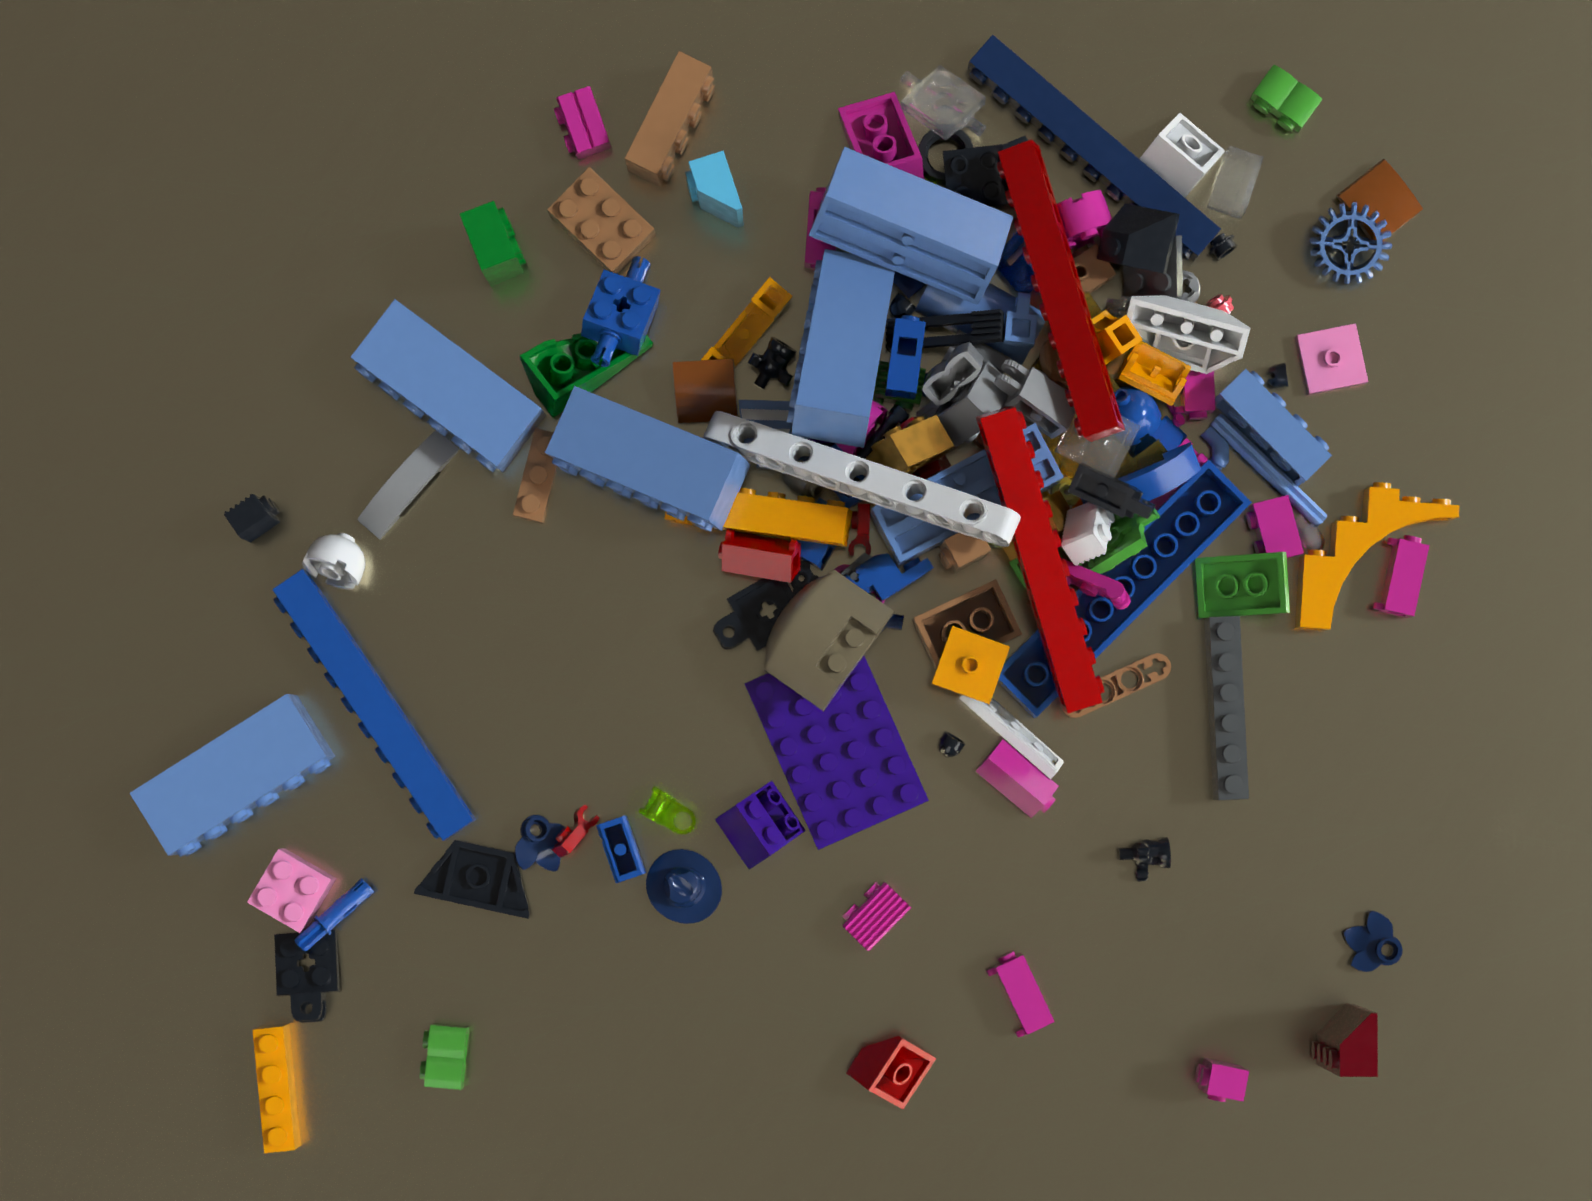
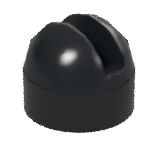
M899 293L890 304V312L895 318L911 315L916 309L908 299Z
M1286 364L1272 365L1266 372V375H1275V378L1267 380L1270 386L1275 388L1289 387Z
M945 731L938 745L941 753H945L946 757H954L961 752L965 743L955 735Z

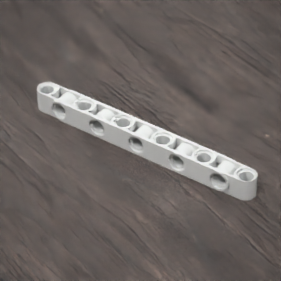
M722 411L714 412L702 437L738 452L747 461L997 546L1008 547L1021 519V516L1010 508ZM746 438H754L750 443H742ZM809 456V459L805 462H797L800 457ZM857 475L866 476L861 481H853ZM914 494L923 495L919 500H909ZM972 513L980 514L976 520L966 519Z

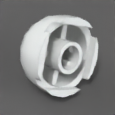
M339 533L338 535L330 534L319 537L311 544L302 561V565L315 578L318 573L328 577L325 581L326 584L351 590L354 589L355 585L358 586L363 576L365 557L360 547L355 543V539L345 533Z

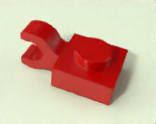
M858 503L857 511H852L851 529H857V537L849 544V556H854V547L856 545H863L866 550L865 553L871 554V545L869 543L870 504Z
M586 805L579 807L574 812V826L570 828L567 825L555 837L558 842L551 850L560 858L570 854L589 832V828L595 826L599 821L597 815L592 817L589 822L584 820L583 812L588 808Z

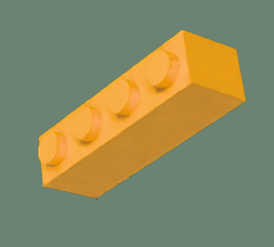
M288 1023L260 1026L252 1031L264 1153L296 1150L301 1146L290 1025Z

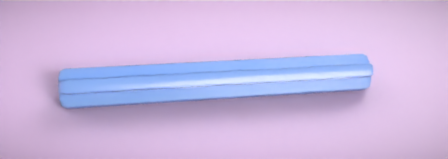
M1223 414L1218 415L1211 422L1210 426L1212 425L1228 444L1282 496L1289 495L1290 503L1313 526L1317 527L1325 521L1327 514Z

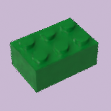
M491 201L460 213L481 271L490 286L524 274L521 265L526 264V261L516 241L515 232L504 207L498 209L495 202Z

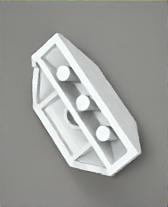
M1166 295L1132 296L1127 312L1129 320L1143 339V342L1191 366L1190 370L1203 374L1211 373L1233 361L1243 358L1251 329L1223 310Z

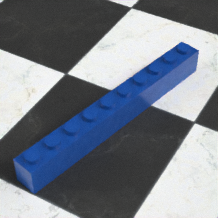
M301 569L272 589L276 594L273 600L283 614L288 612L293 619V622L290 623L293 631L300 639L305 637L310 644V647L307 648L310 656L317 664L322 662L327 669V672L324 673L327 681L333 688L338 686L344 697L341 698V701L350 713L355 711L361 722L358 723V726L367 738L372 736L378 747L375 748V751L384 763L389 761L395 772L392 773V776L402 789L407 787L412 797L409 798V801L418 814L424 812L430 821L426 826L435 839L440 837L443 841H446L474 822L476 818L311 575L306 570Z

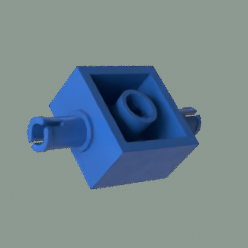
M633 257L626 277L605 269L602 272L583 317L581 336L598 342L594 354L591 356V361L596 365L599 364L602 357L601 367H608L615 348L636 356L640 352L658 308L661 291L658 288L643 283L646 273L651 266L650 262L643 258L640 266L639 261L641 257Z

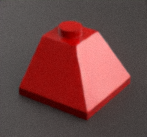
M896 1036L863 1047L846 1074L870 1092L904 1109L937 1058L904 1038Z

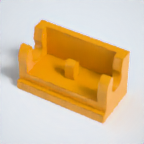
M1141 341L1132 347L1123 361L1118 379L1172 406L1187 381L1185 378L1190 372L1191 366Z

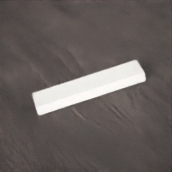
M961 695L960 700L1050 780L1059 771L1064 763L1063 760L995 699L992 698L990 704H986Z

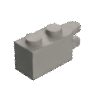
M1005 360L1002 369L1008 376L1004 374L997 375L994 381L998 388L1009 395L1004 405L1006 407H1016L1017 412L1022 411L1027 422L1030 424L1036 423L1038 429L1051 439L1068 430L1076 411L1075 407H1070L1065 394L1067 389L1059 386L1049 379L1044 372L1034 367L1028 370L1014 360Z

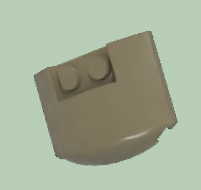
M832 570L827 575L807 584L783 609L767 641L766 662L763 661V670L824 712L895 611L836 570Z

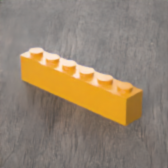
M740 488L723 526V530L732 529L735 532L847 547L852 511L845 507V502L827 500V505L815 503V498L797 496L796 501L785 499L786 494L768 492L767 496L756 495V490ZM665 512L664 519L669 522L695 526V523L687 520V516L682 521Z

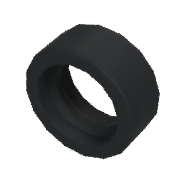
M942 125L931 129L923 136L918 146L922 156L923 174L927 180L937 185H946L945 173L935 170L930 165L928 159L930 146L936 140L947 138L956 141L961 146V149L973 147L968 135L963 130L954 126Z

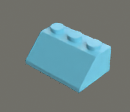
M724 150L689 161L690 171L685 172L692 202L698 201L700 209L737 228L744 226L743 208Z

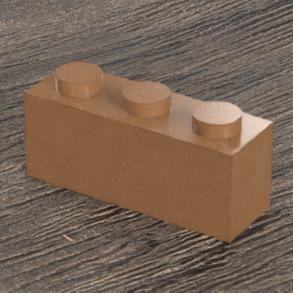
M957 533L943 541L939 547L941 551L938 557L944 569H951L952 573L955 574L985 558L991 551V548L986 541Z

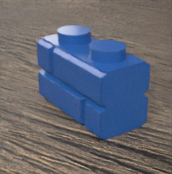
M627 815L596 825L599 836L602 838V845L615 883L646 873Z

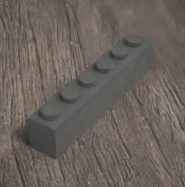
M1240 616L1209 617L1204 619L1213 800L1249 799Z

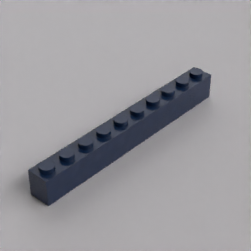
M993 34L971 58L967 69L970 70L969 75L975 82L980 85L985 83L993 90L992 95L1000 103L1011 105L1015 109V115L1024 123L1028 124L1031 122L1038 128L1037 133L1042 139L1048 143L1053 141L1061 148L1060 153L1068 161L1078 162L1084 168L1082 170L1083 173L1092 181L1096 182L1099 180L1107 187L1105 191L1114 200L1119 201L1121 199L1126 204L1180 214L1175 236H1182V258L1186 260L1190 258L1195 261L1221 230L1219 226Z

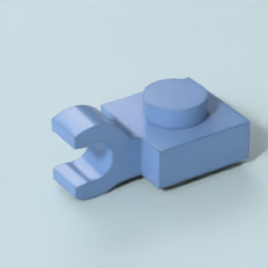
M1018 292V297L1015 298L1014 312L1007 311L1003 344L1031 348L1035 345L1037 315L1029 314L1031 294Z

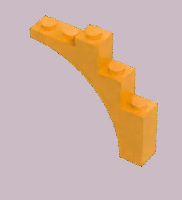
M1373 482V487H1368L1363 492L1362 522H1359V517L1341 516L1340 521L1331 523L1330 555L1326 556L1327 551L1308 550V555L1305 554L1299 557L1295 629L1330 630L1334 605L1341 586L1354 564L1371 546L1389 533L1407 525L1425 521L1454 520L1459 518L1460 505H1450L1451 500L1432 499V503H1421L1420 497L1404 496L1402 501H1399L1400 489L1391 488V483Z

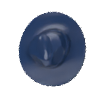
M684 849L668 851L654 861L647 874L646 890L649 900L654 908L667 919L684 924L697 923L711 916L719 906L722 897L720 876L711 862L694 851Z

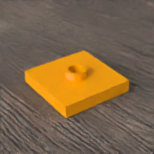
M952 626L931 684L990 704L1010 646Z

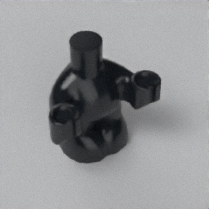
M771 337L764 354L758 355L753 352L748 360V363L752 364L760 372L754 383L764 389L770 379H778L779 382L788 386L793 376L788 373L785 367L797 351L783 341Z
M1162 837L1157 840L1145 839L1133 844L1129 848H1119V859H1133L1137 865V881H1147L1149 875L1148 865H1159L1162 868L1171 867L1168 837Z

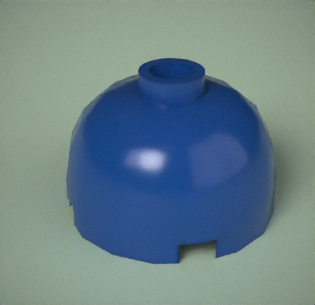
M1131 385L1113 390L1125 430L1107 436L1110 442L1119 446H1132L1141 443L1140 438L1147 434L1151 437L1160 426L1162 417L1153 396Z

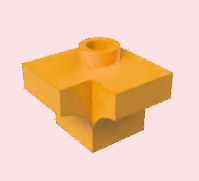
M1106 309L1092 318L1105 365L1143 340L1127 315L1116 318Z

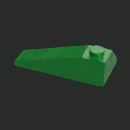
M581 333L572 335L570 339L544 341L521 354L520 360L535 396L549 414L554 417L563 412L574 386L588 392H593L653 346L651 339L646 335L638 356L615 348L608 367H601L602 357L598 365L591 361V356L594 354L598 342L581 336Z

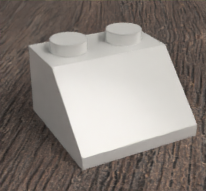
M1179 113L1158 134L1139 159L1183 197H1186L1223 155L1225 150Z

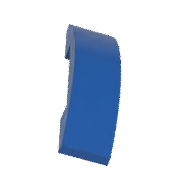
M1189 442L1163 453L1164 460L1118 479L1142 491L1143 495L1141 498L1150 501L1180 486L1201 470L1192 444ZM1081 499L1083 504L1088 502L1086 500Z

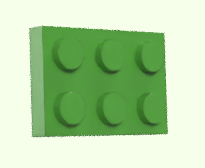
M1286 552L1195 559L1199 618L1290 613Z

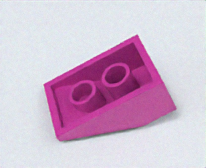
M895 92L838 108L850 149L924 179L922 156Z

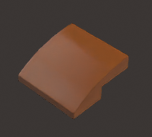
M1382 159L1336 195L1340 202L1345 204L1346 211H1351L1352 202H1357V212H1361L1365 204L1369 205L1367 213L1369 217L1377 210L1379 216L1375 222L1378 223L1385 219L1387 225L1380 230L1381 232L1391 231V234L1423 210L1406 183L1385 159ZM1357 220L1369 240H1377L1373 230L1366 223Z
M734 359L673 362L678 423L710 422L715 411H722L738 417Z

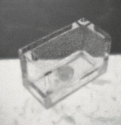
M1229 146L1225 151L1206 208L1241 219L1246 212L1264 157Z

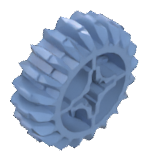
M1352 202L1351 211H1346L1345 204L1340 203L1339 209L1341 213L1336 214L1335 210L1331 207L1328 209L1331 217L1330 220L1322 215L1319 217V221L1324 227L1313 226L1312 231L1319 234L1320 237H1311L1309 242L1313 245H1319V247L1310 250L1311 256L1321 255L1314 264L1316 267L1324 263L1327 265L1322 271L1324 276L1333 270L1335 272L1332 280L1335 282L1338 281L1340 274H1344L1345 284L1350 283V275H1356L1357 283H1361V273L1365 272L1367 277L1371 279L1373 278V272L1370 269L1372 266L1378 271L1383 269L1381 263L1377 261L1378 259L1389 260V255L1382 252V249L1388 250L1392 248V243L1383 242V239L1391 237V231L1381 232L1380 229L1387 225V221L1384 219L1378 223L1375 222L1379 216L1377 210L1369 217L1367 215L1369 205L1365 204L1362 211L1357 212V202ZM1343 220H1348L1347 230L1344 234L1326 237L1334 225ZM1357 220L1366 223L1375 233L1377 240L1361 237L1357 232ZM1353 228L1355 241L1359 240L1360 243L1359 245H1354L1353 250H1351V257L1349 258L1347 245L1343 246L1342 241H1348V236H1350L1351 229ZM1325 246H1331L1343 252L1345 256L1344 266L1330 258ZM1375 249L1372 256L1366 262L1353 266L1355 255L1358 252Z

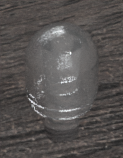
M1302 514L1296 516L1295 521L1303 550L1307 553L1309 550H1322L1325 546V538L1313 522L1308 525Z

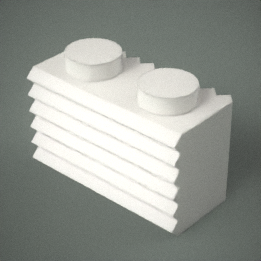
M1090 502L1068 510L1061 546L1072 563L1078 566L1079 563L1084 564V561L1089 562L1090 558L1095 559V556L1105 555L1108 541L1112 539L1110 527L1111 523L1115 521L1114 514Z

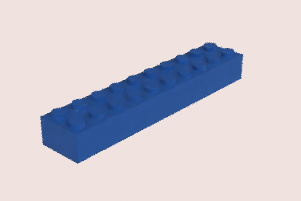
M1207 460L1196 475L1187 480L1157 509L1160 518L1146 525L1144 530L1148 546L1138 554L1117 564L1112 570L1102 574L1123 584L1131 599L1130 605L1127 608L1117 609L1110 599L1098 594L1096 597H1091L1083 593L1079 588L1075 591L1079 605L1075 606L1078 618H1083L1087 628V635L1083 637L1086 647L1091 646L1095 659L1252 503L1210 460ZM1039 629L1005 661L998 683L1033 718L1038 717L1058 697Z

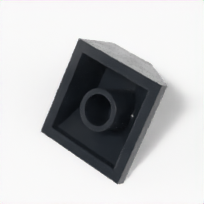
M1125 203L1103 229L1097 259L1166 274L1180 214Z

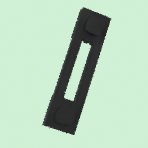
M1001 309L972 311L965 314L918 317L920 321L926 322L925 328L972 324L971 328L973 329L970 334L924 337L923 348L958 346L967 342L971 344L1004 342V312ZM896 318L886 320L888 325H886L887 345H885V348L891 351Z

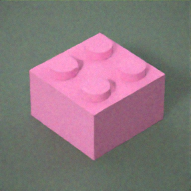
M285 848L278 849L247 903L295 931L302 933L309 927L337 878Z

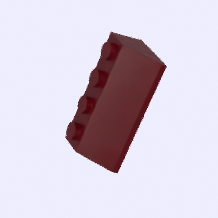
M1346 1003L1316 1033V1041H1312L1311 1046L1312 1059L1316 1060L1317 1065L1339 1077H1378L1377 1013L1353 1003Z

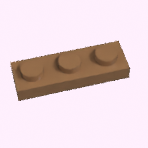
M538 428L534 430L513 512L515 517L539 523L544 521L557 471V466L552 464L553 458L545 453L554 432Z

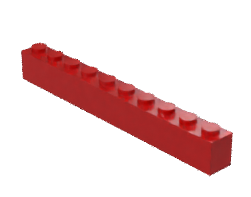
M1031 139L998 152L1000 162L997 163V168L1002 180L1006 179L1009 190L1005 191L1008 204L1011 208H1015L1017 218L1014 219V225L1018 235H1023L1026 246L1022 247L1023 255L1027 264H1032L1034 275H1031V282L1036 293L1040 292L1043 303L1039 304L1040 312L1044 321H1049L1051 332H1048V338L1053 350L1057 349L1060 360L1056 362L1061 378H1066L1069 388L1065 390L1066 398L1070 407H1075L1078 417L1074 419L1076 431L1079 436L1083 435L1090 442L1124 431L1125 427L1040 147Z
M1009 406L977 416L976 421L1001 505L1014 510L1021 516L1012 542L1062 710L1069 714L1103 703L1101 694L1105 693L1100 676H1095L1092 667L1093 664H1096L1095 655L1091 646L1086 647L1083 637L1087 635V628L1083 618H1078L1075 606L1079 605L1074 588L1069 589L1066 577L1070 576L1069 567L1065 558L1060 559L1058 548L1061 547V540L1057 530H1052L1049 518L1053 517L1051 506L1048 500L1043 501L1040 491L1041 488H1044L1043 479L1040 471H1035L1031 459L1035 458L1034 448L1031 441H1026L1023 429L1027 428L1022 411L1017 412L1016 407Z

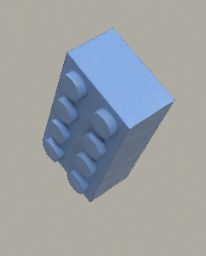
M1245 369L1215 397V407L1298 486L1307 481L1332 456L1327 451L1329 446L1321 437H1313L1306 430L1308 425L1299 415L1294 414L1292 416L1285 408V401L1277 393L1273 392L1271 394L1263 386L1265 384L1264 380L1255 371L1249 372Z

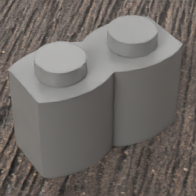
M970 342L959 345L951 352L946 362L939 363L928 372L922 391L936 406L945 404L954 397L960 386L972 382L978 376L984 357Z

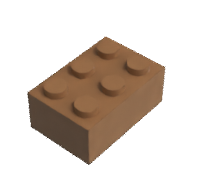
M590 167L547 209L550 217L605 270L619 274L632 261V258L637 256L656 236L655 229Z
M997 579L912 619L935 670L939 664L952 626L1002 644L1022 635Z

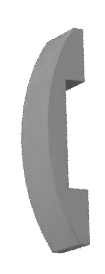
M435 430L393 473L357 520L381 540L400 518L399 515L435 474L438 471H442L460 449Z

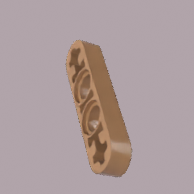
M1156 653L1101 677L1102 683L1110 688L1108 699L1091 708L1081 709L1078 713L1072 712L1068 714L1064 710L1062 712L1070 718L1081 717L1163 680L1171 672V662L1167 656ZM1153 659H1156L1157 662L1163 661L1165 667L1161 669L1162 674L1158 675L1157 672H1152L1145 675L1149 679L1145 683L1143 673L1137 665L1142 664V669L1144 670L1153 665ZM1126 671H1133L1137 675L1138 682L1133 688H1126L1121 682V676Z

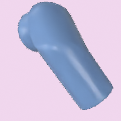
M1211 425L1200 436L1212 447V457L1208 460L1221 470L1222 467L1225 468L1229 463V444Z

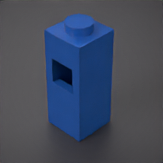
M904 315L901 319H895L885 396L915 400L926 322L920 321V318L916 316Z

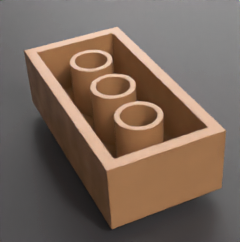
M678 52L625 156L628 172L659 187L663 180L668 181L675 169L673 162L676 154L681 155L687 146L689 139L686 136L689 128L697 126L702 115L700 111L701 105L704 100L708 102L714 92L715 85L713 83L715 78H713L711 66L683 52Z

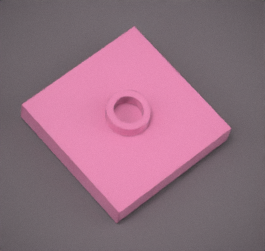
M1356 323L1295 336L1308 395L1368 382Z

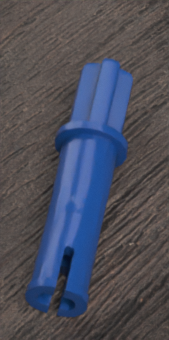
M362 878L359 879L352 888L337 899L319 917H313L315 921L295 938L296 945L302 951H308L324 935L328 934L330 936L332 934L331 930L374 893L372 888Z

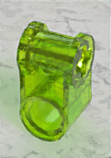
M656 786L652 787L653 793L645 807L640 808L638 811L655 823L663 825L680 835L692 833L698 825V817L692 809L678 802L676 798ZM682 812L688 813L692 819L690 827L685 830L679 829L676 825V817Z

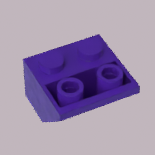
M772 781L715 819L749 870L806 831Z

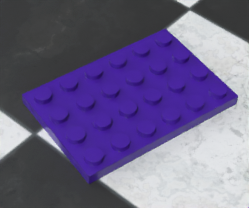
M865 656L859 661L824 712L769 673L744 683L818 850L929 801Z

